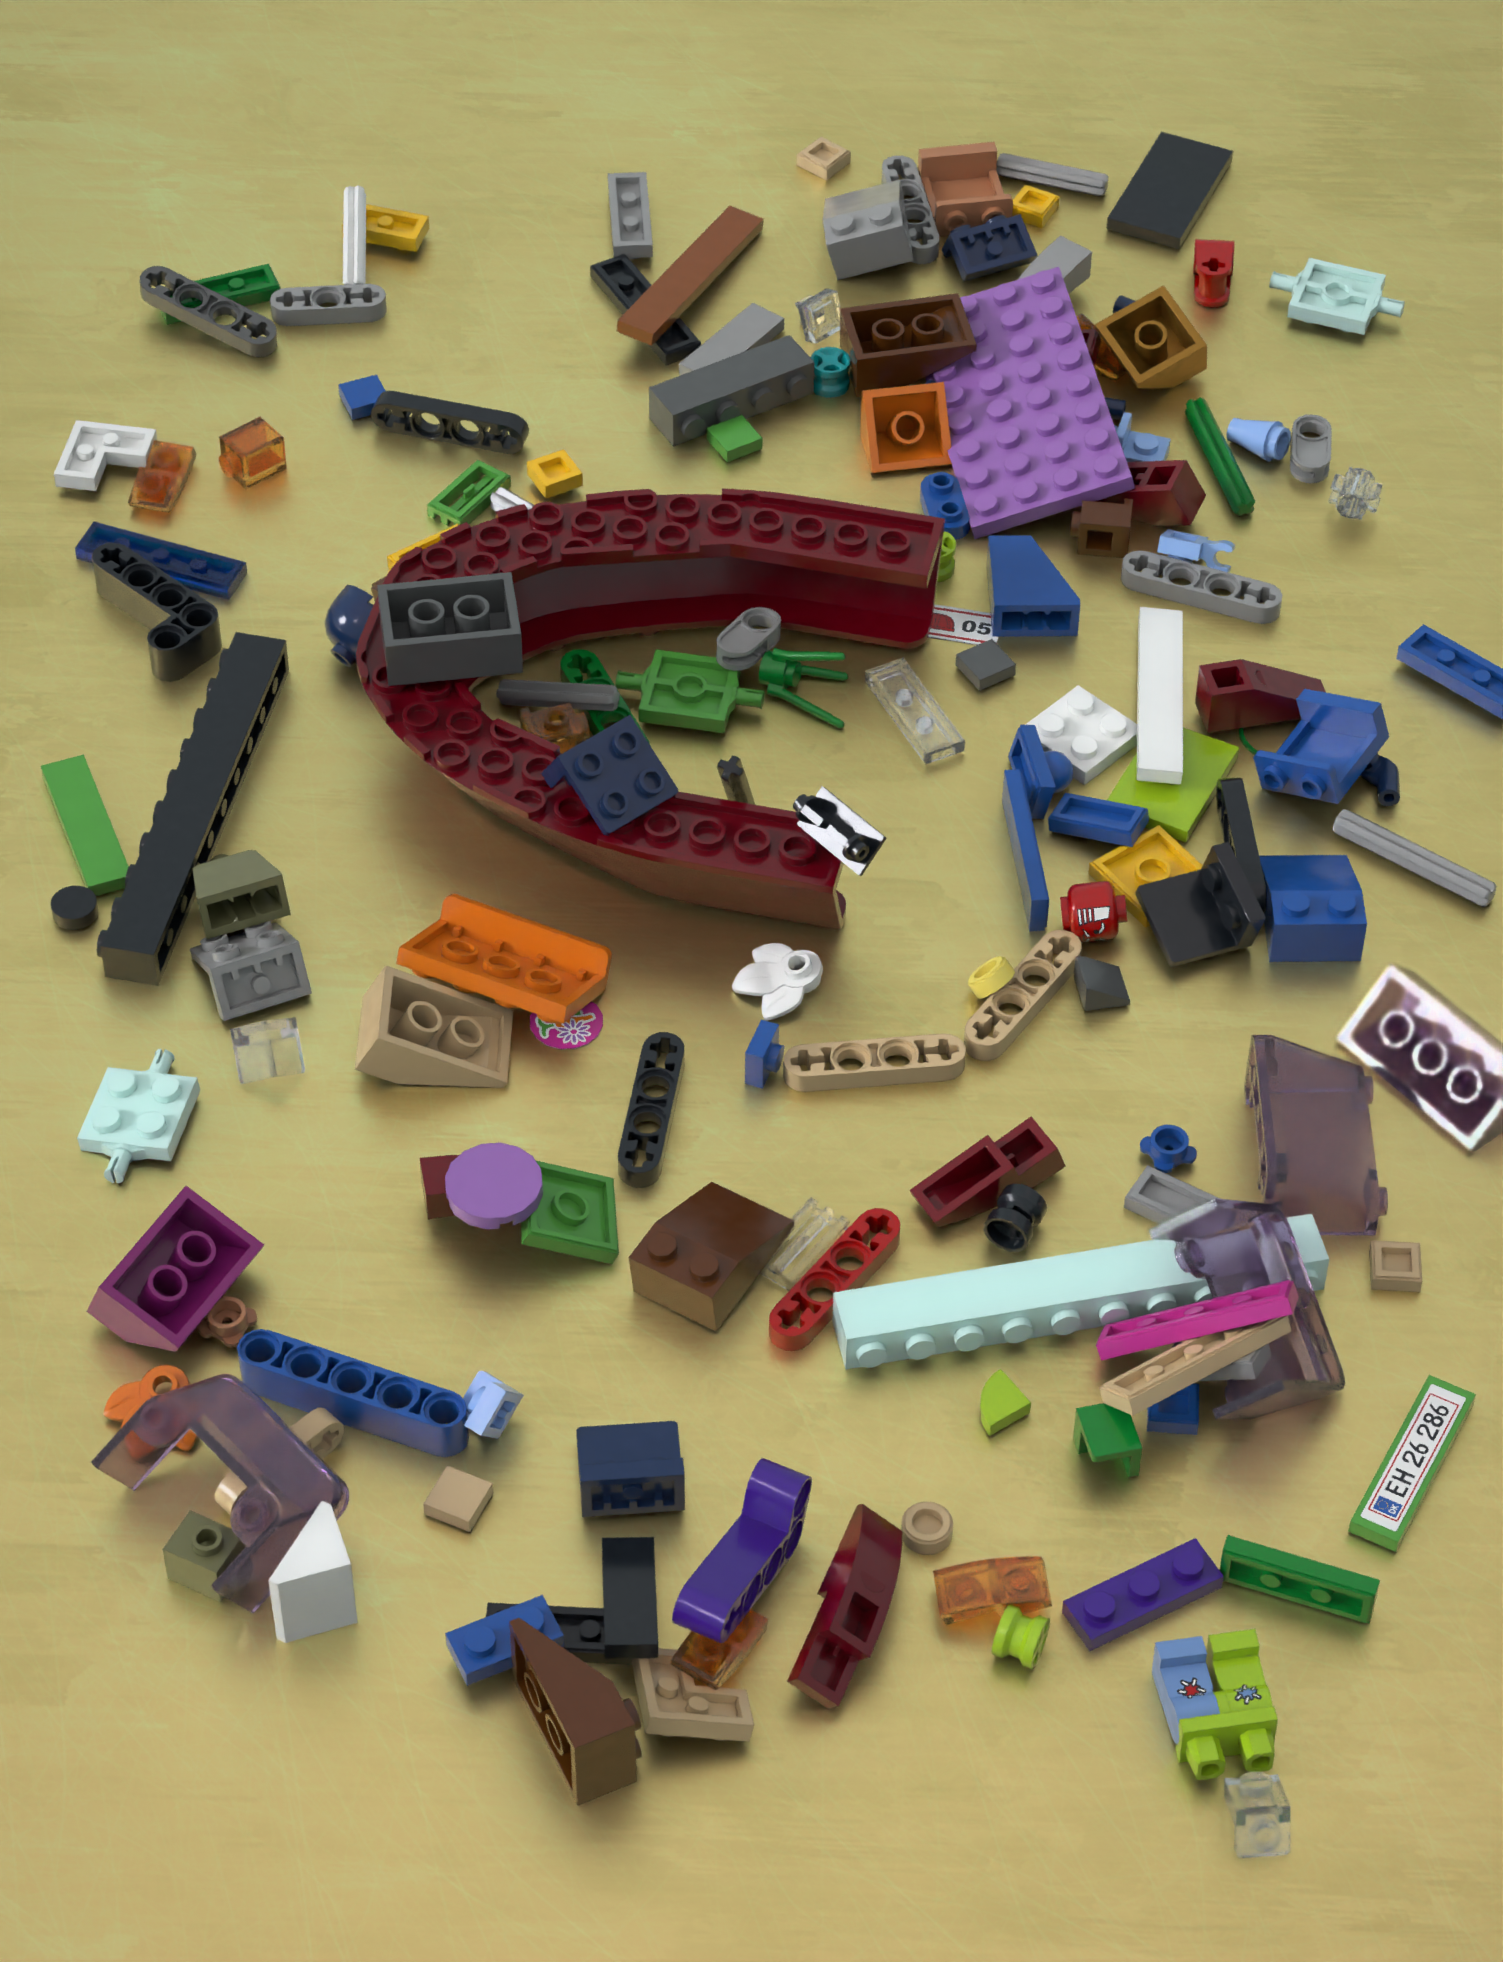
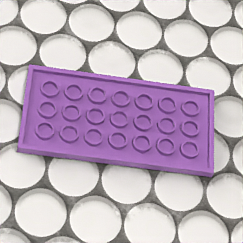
M1059 266L961 297L962 305L977 344L976 351L925 378L926 382L928 380H934L937 383L944 382L951 448L948 450L955 477L958 478L974 538L978 539L1082 506V500L1098 501L1135 489L1130 469Z

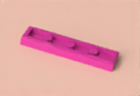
M1286 1280L1107 1324L1102 1329L1096 1347L1102 1361L1292 1315L1299 1296L1294 1280Z

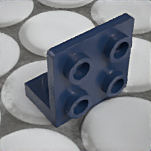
M631 715L559 755L541 773L550 789L563 781H566L569 787L572 786L601 832L606 836L678 793L677 786Z
M663 1421L577 1428L582 1517L685 1510V1473L683 1458L680 1455L677 1422Z

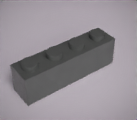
M790 335L649 387V419L674 447L707 434L706 428L740 415L747 419L813 394L814 361Z

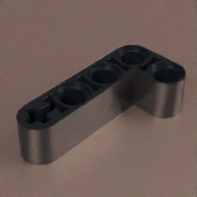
M113 542L105 543L93 551L92 561L97 592L104 599L151 630L147 640L152 673L157 679L167 682L178 681L220 652L222 641L219 616L214 605L125 545Z

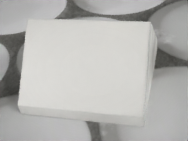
M324 1501L320 1502L268 1580L276 1638L282 1642L288 1643L358 1623L351 1562L332 1506Z

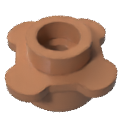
M225 1296L208 1313L207 1319H204L198 1325V1330L204 1338L214 1337L223 1341L227 1347H237L247 1328L256 1324L257 1314L254 1309L246 1308L244 1303L238 1298Z

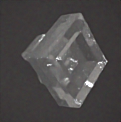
M826 288L814 296L808 295L795 303L799 310L801 319L799 322L800 326L803 327L806 341L817 344L840 330L841 306L837 291Z

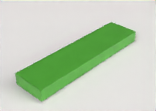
M84 754L42 765L43 780L85 887L93 891L95 896L124 889L129 866Z

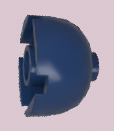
M346 585L335 598L327 611L325 619L327 637L334 645L331 653L347 667H351L354 663L357 664L358 641L373 608V604L369 603L373 596L353 585Z

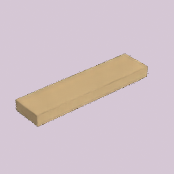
M1283 1316L1188 1339L1099 1387L1103 1403L1130 1415H1135L1291 1332L1288 1316Z

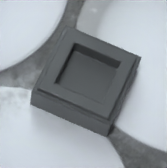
M993 639L956 654L955 665L979 691L1015 676L1016 664Z

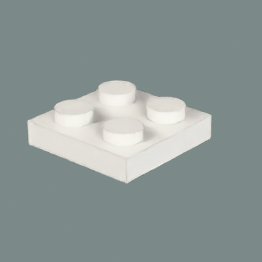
M1079 685L1025 724L1036 726L1044 752L1054 750L1066 755L1073 765V778L1083 785H1086L1137 746V724Z

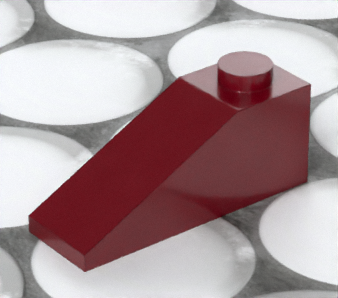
M1187 460L1127 462L1135 489L1096 501L1124 504L1125 498L1133 499L1131 519L1153 526H1186L1192 524L1206 497V493Z

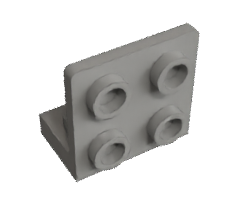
M268 921L244 928L245 932L229 937L227 934L210 939L205 937L200 941L201 945L190 949L192 959L209 975L219 1016L223 1021L312 994L299 941L278 923Z

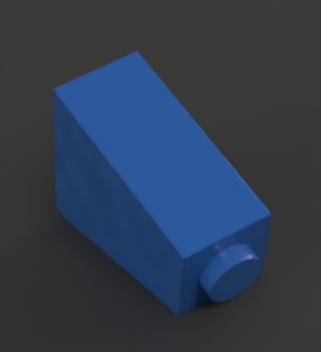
M1031 535L988 536L987 579L992 635L998 637L1078 636L1080 598Z

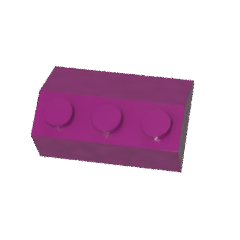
M185 1186L98 1287L86 1312L126 1342L177 1352L262 1250L264 1244L188 1186Z

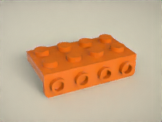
M450 894L443 900L440 919L399 947L396 964L412 969V972L419 977L437 978L451 983L455 989L461 992L479 993L493 998L500 1006L521 1008L537 1014V1017L542 1021L564 1024L605 991L612 953L606 946L461 895Z

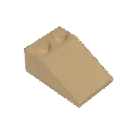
M385 966L362 999L355 1070L396 1084L504 1088L508 1082L513 1010Z

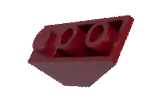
M1238 659L1199 665L1195 704L1207 733L1301 719L1296 699L1304 689L1320 692L1326 691L1320 679Z

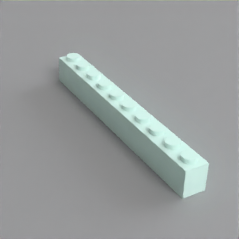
M1306 1214L833 1292L832 1323L845 1369L858 1367L872 1368L882 1363L906 1359L920 1360L936 1354L972 1351L979 1347L1007 1342L1020 1343L1027 1339L1055 1334L1068 1335L1075 1331L1103 1327L1107 1324L1286 1280H1294L1298 1295H1306L1324 1289L1329 1257L1313 1215Z

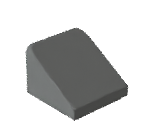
M1076 956L1074 980L1084 1011L1130 1005V999L1119 966L1085 956Z

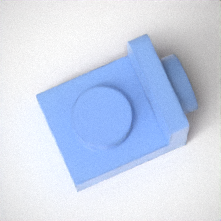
M1124 412L1119 426H1115L1126 461H1166L1170 450L1171 438L1131 431L1132 413Z
M479 1371L463 1397L466 1402L468 1417L464 1426L480 1436L499 1439L524 1395L489 1373Z

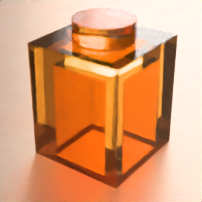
M261 417L219 437L221 455L219 456L220 467L227 477H233L245 489L287 469L284 437Z

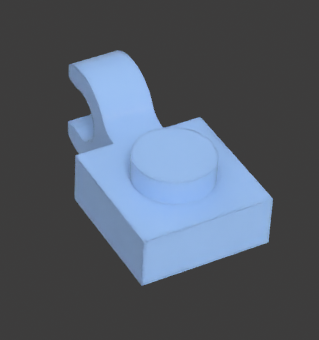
M1167 529L1160 535L1157 552L1168 554V557L1190 563L1193 560L1198 561L1202 559L1207 567L1229 573L1231 566L1219 563L1216 553L1218 551L1232 552L1235 549V544L1227 540L1211 541L1208 540L1209 537Z

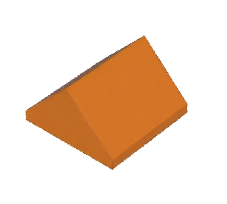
M944 382L862 391L860 436L871 474L952 465L948 450L951 448Z

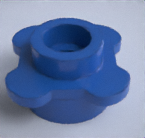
M1175 1125L1159 1126L1152 1132L1151 1137H1144L1140 1142L1141 1152L1148 1154L1154 1161V1168L1164 1173H1170L1173 1168L1182 1163H1193L1197 1156L1196 1149L1188 1146L1189 1138L1187 1133Z

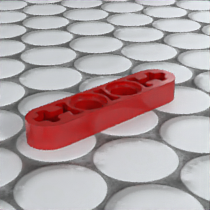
M874 1208L861 1214L774 1306L769 1316V1337L777 1348L785 1351H797L805 1348L833 1319V1297L824 1302L815 1301L807 1295L810 1290L821 1287L829 1289L833 1293L862 1288L896 1251L900 1241V1221L892 1211L884 1208ZM885 1230L887 1231V1234L882 1233L880 1231ZM870 1231L876 1233V1235L871 1240ZM849 1256L858 1258L863 1265L856 1270H845L837 1265V1261ZM800 1318V1328L792 1326ZM784 1324V1325H786V1326H791V1327H789V1328L786 1330V1329L782 1328V1325Z

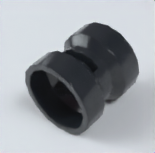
M1013 1183L1007 1185L1001 1192L997 1200L998 1208L993 1209L984 1223L983 1230L986 1237L1000 1249L1009 1252L1024 1251L1029 1245L1034 1234L1033 1227L1038 1226L1047 1212V1205L1044 1198L1031 1187Z

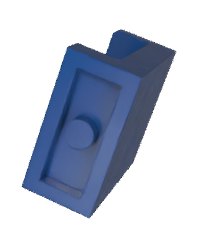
M1304 689L1296 699L1301 716L1299 724L1276 753L1258 750L1253 757L1262 789L1339 804L1389 738L1382 705L1379 702Z

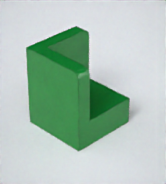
M1104 1403L1076 1408L1073 1440L1078 1454L1089 1452L1093 1462L1122 1458L1127 1476H1139L1142 1445L1131 1415Z

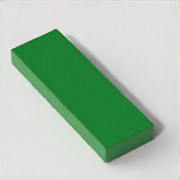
M269 264L195 280V282L244 307L270 301L271 295L281 289ZM187 298L181 304L187 308H196L202 304V301L196 298ZM161 311L167 325L182 322Z
M1227 1535L1222 1551L1220 1572L1224 1576L1223 1581L1370 1624L1379 1589V1579Z

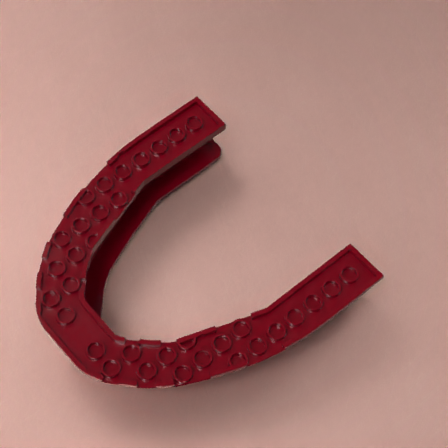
M722 488V495H656L651 489L586 494V501L559 505L552 502H541L534 505L531 509H527L525 504L497 511L495 512V519L472 527L465 522L441 533V541L423 550L421 547H415L395 563L383 584L511 572L521 628L523 661L548 650H561L566 644L582 640L635 633L642 636H652L658 633V631L729 626L743 612L755 607H765L776 611L781 617V628L911 649L925 643L931 629L945 518L785 493ZM377 596L357 646V670L362 686L386 724L415 754L491 813L533 837L644 891L708 907L841 930L846 914V900L843 894L837 891L836 888L844 863L797 825L799 819L796 817V812L678 791L674 797L610 835H604L572 786L569 787L567 782L563 781L550 789L541 775L562 754L560 753V746L499 718L493 721L481 710V703L471 691L483 680L491 676L388 686Z

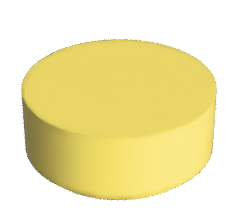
M995 957L982 964L971 974L968 979V986L977 998H985L1006 985L1014 976L1015 970L1005 957Z

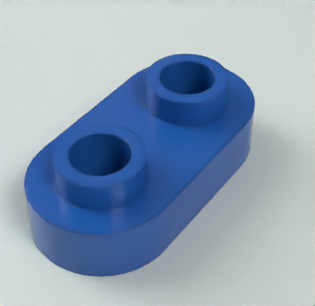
M937 472L925 477L920 486V502L924 515L945 518L944 531L950 533L955 540L965 537L970 531V517L958 478L945 472Z

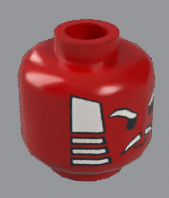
M1109 881L1074 884L1069 888L1067 896L1060 897L1063 930L1074 933L1079 937L1081 943L1114 939L1119 932V923L1128 922L1125 895L1116 896L1115 888Z

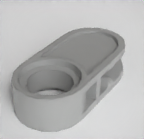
M1313 414L1300 416L1294 421L1292 426L1290 471L1294 478L1301 482L1318 483L1328 477L1331 460L1332 428L1330 423L1321 416ZM1304 432L1317 433V434L1320 435V437H1318V438L1305 437V436L1302 435V433H1304Z
M755 607L743 612L717 637L716 661L725 669L740 671L754 666L766 651H770L779 642L781 631L780 615L776 611L765 607ZM752 627H767L768 629H755Z

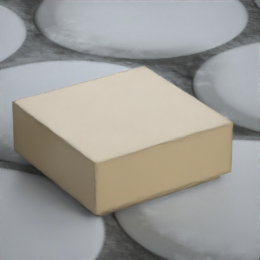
M820 137L797 154V166L827 181L850 163L851 152Z
M1371 1240L1369 1249L1371 1290L1420 1292L1422 1286L1420 1243Z
M446 1466L423 1503L424 1514L470 1532L493 1495V1483Z

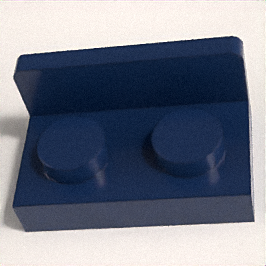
M1021 214L1008 218L1005 215H999L991 218L983 225L972 228L970 225L959 226L950 232L942 248L944 257L953 256L963 282L1030 264L1038 256Z

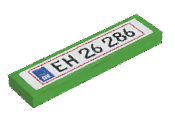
M1431 1375L1428 1376L1354 1513L1348 1532L1394 1552L1397 1551L1472 1409L1476 1394Z

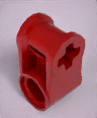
M1195 239L1193 274H1195L1194 299L1198 304L1213 308L1223 306L1228 302L1230 297V276H1233L1235 241Z

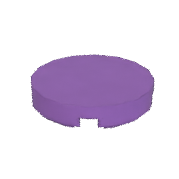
M505 1143L480 1144L463 1151L451 1162L445 1175L446 1198L454 1215L468 1225L483 1229H500V1224L513 1221V1225L525 1221L537 1210L543 1196L542 1172L534 1157L520 1147Z

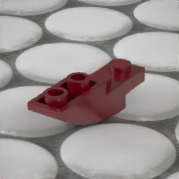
M864 1504L857 1505L817 1594L823 1597L824 1600L787 1680L788 1683L827 1709L839 1707L859 1660L871 1657L890 1607L900 1567L902 1530Z

